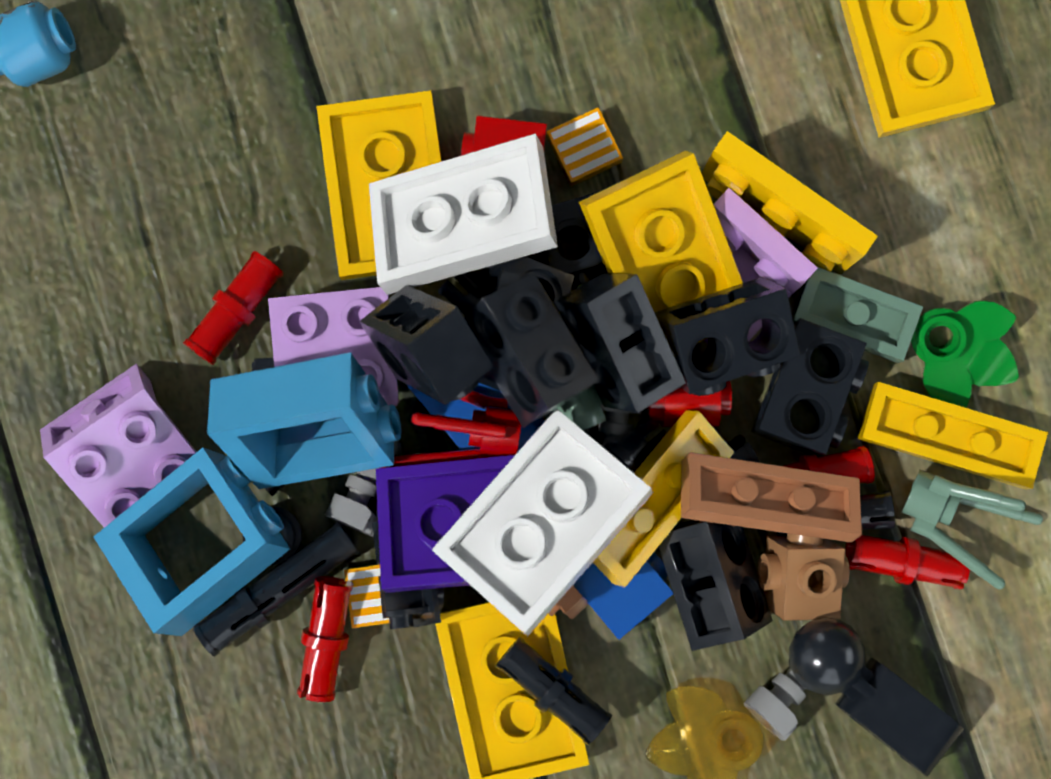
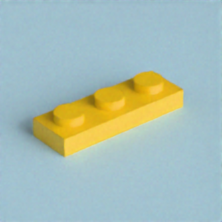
M876 382L871 390L858 439L1022 489H1033L1048 432L885 383Z
M686 410L634 472L637 477L652 489L653 494L593 561L612 584L626 587L681 519V461L686 455L692 452L730 458L734 454V451L699 411Z

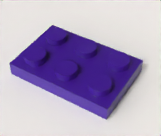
M515 455L376 469L381 590L389 593L470 585L434 553L432 549Z

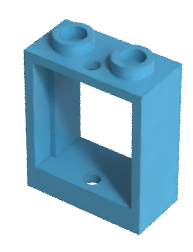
M351 352L211 379L207 434L258 489L394 465V441H399L401 438V422L398 411L393 404H387L379 392L375 377L372 374L367 375Z
M203 447L93 536L154 634L183 636L290 550V547L280 534V531L284 528L282 520L268 503L263 500L258 501L248 486L252 481L228 456ZM209 483L246 541L183 592H180L145 535Z

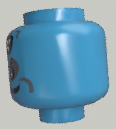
M30 1L0 14V76L5 75L14 84L28 87L59 74L69 67L71 52L76 50V42L67 20L57 8L49 9L38 1Z

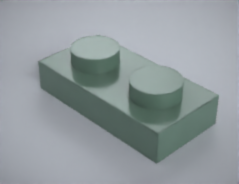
M817 267L818 269L803 285L792 315L793 323L802 318L867 343L864 351L896 363L903 362L923 306Z

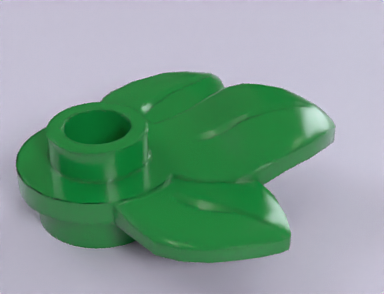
M984 300L974 301L958 311L940 307L922 313L914 331L911 344L918 357L924 361L923 385L932 398L966 408L971 397L972 384L977 386H1000L1018 381L1019 374L1014 356L1007 345L1000 340L1012 327L1016 316L1002 305ZM937 326H945L950 330V339L943 346H934L929 340L930 332Z

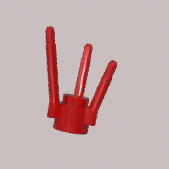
M472 391L460 400L485 409V411L473 409L472 420L423 413L413 414L411 420L413 424L468 433L470 434L468 445L480 447V449L400 455L394 457L393 466L381 468L516 455L521 424L513 410L507 408L508 402L506 399L490 397Z

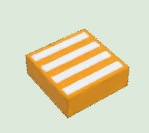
M599 107L546 131V137L570 186L612 168L623 161V156Z
M380 564L345 569V581L353 583L349 599L352 629L389 623V618H382L378 576H381Z

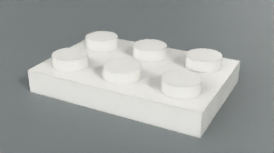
M536 134L369 183L377 284L387 295L398 292L406 285L414 288L558 247L544 150Z
M556 409L435 545L432 551L522 632L529 636L648 500L653 491L639 477Z

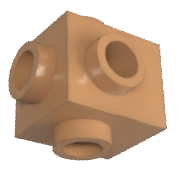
M788 533L787 536H766L765 554H762L758 561V580L764 591L769 610L784 621L816 620L825 617L840 619L842 589L847 586L850 573L849 563L845 556V548L829 539Z

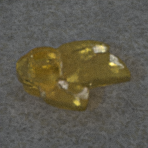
M681 686L667 691V704L676 722H672L661 729L646 748V759L653 765L671 774L687 776V779H736L738 771L750 767L758 760L763 749V734L758 723L751 716L741 711L728 710L724 702L714 691L704 687ZM731 729H737L743 735L742 745L736 750H727L722 745L723 735Z

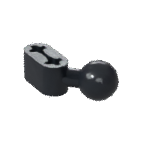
M825 617L809 621L795 632L789 647V667L802 687L826 696L842 693L835 703L839 709L912 767L928 777L962 733L963 727L874 658L870 657L865 664V646L857 632L850 625L840 620Z

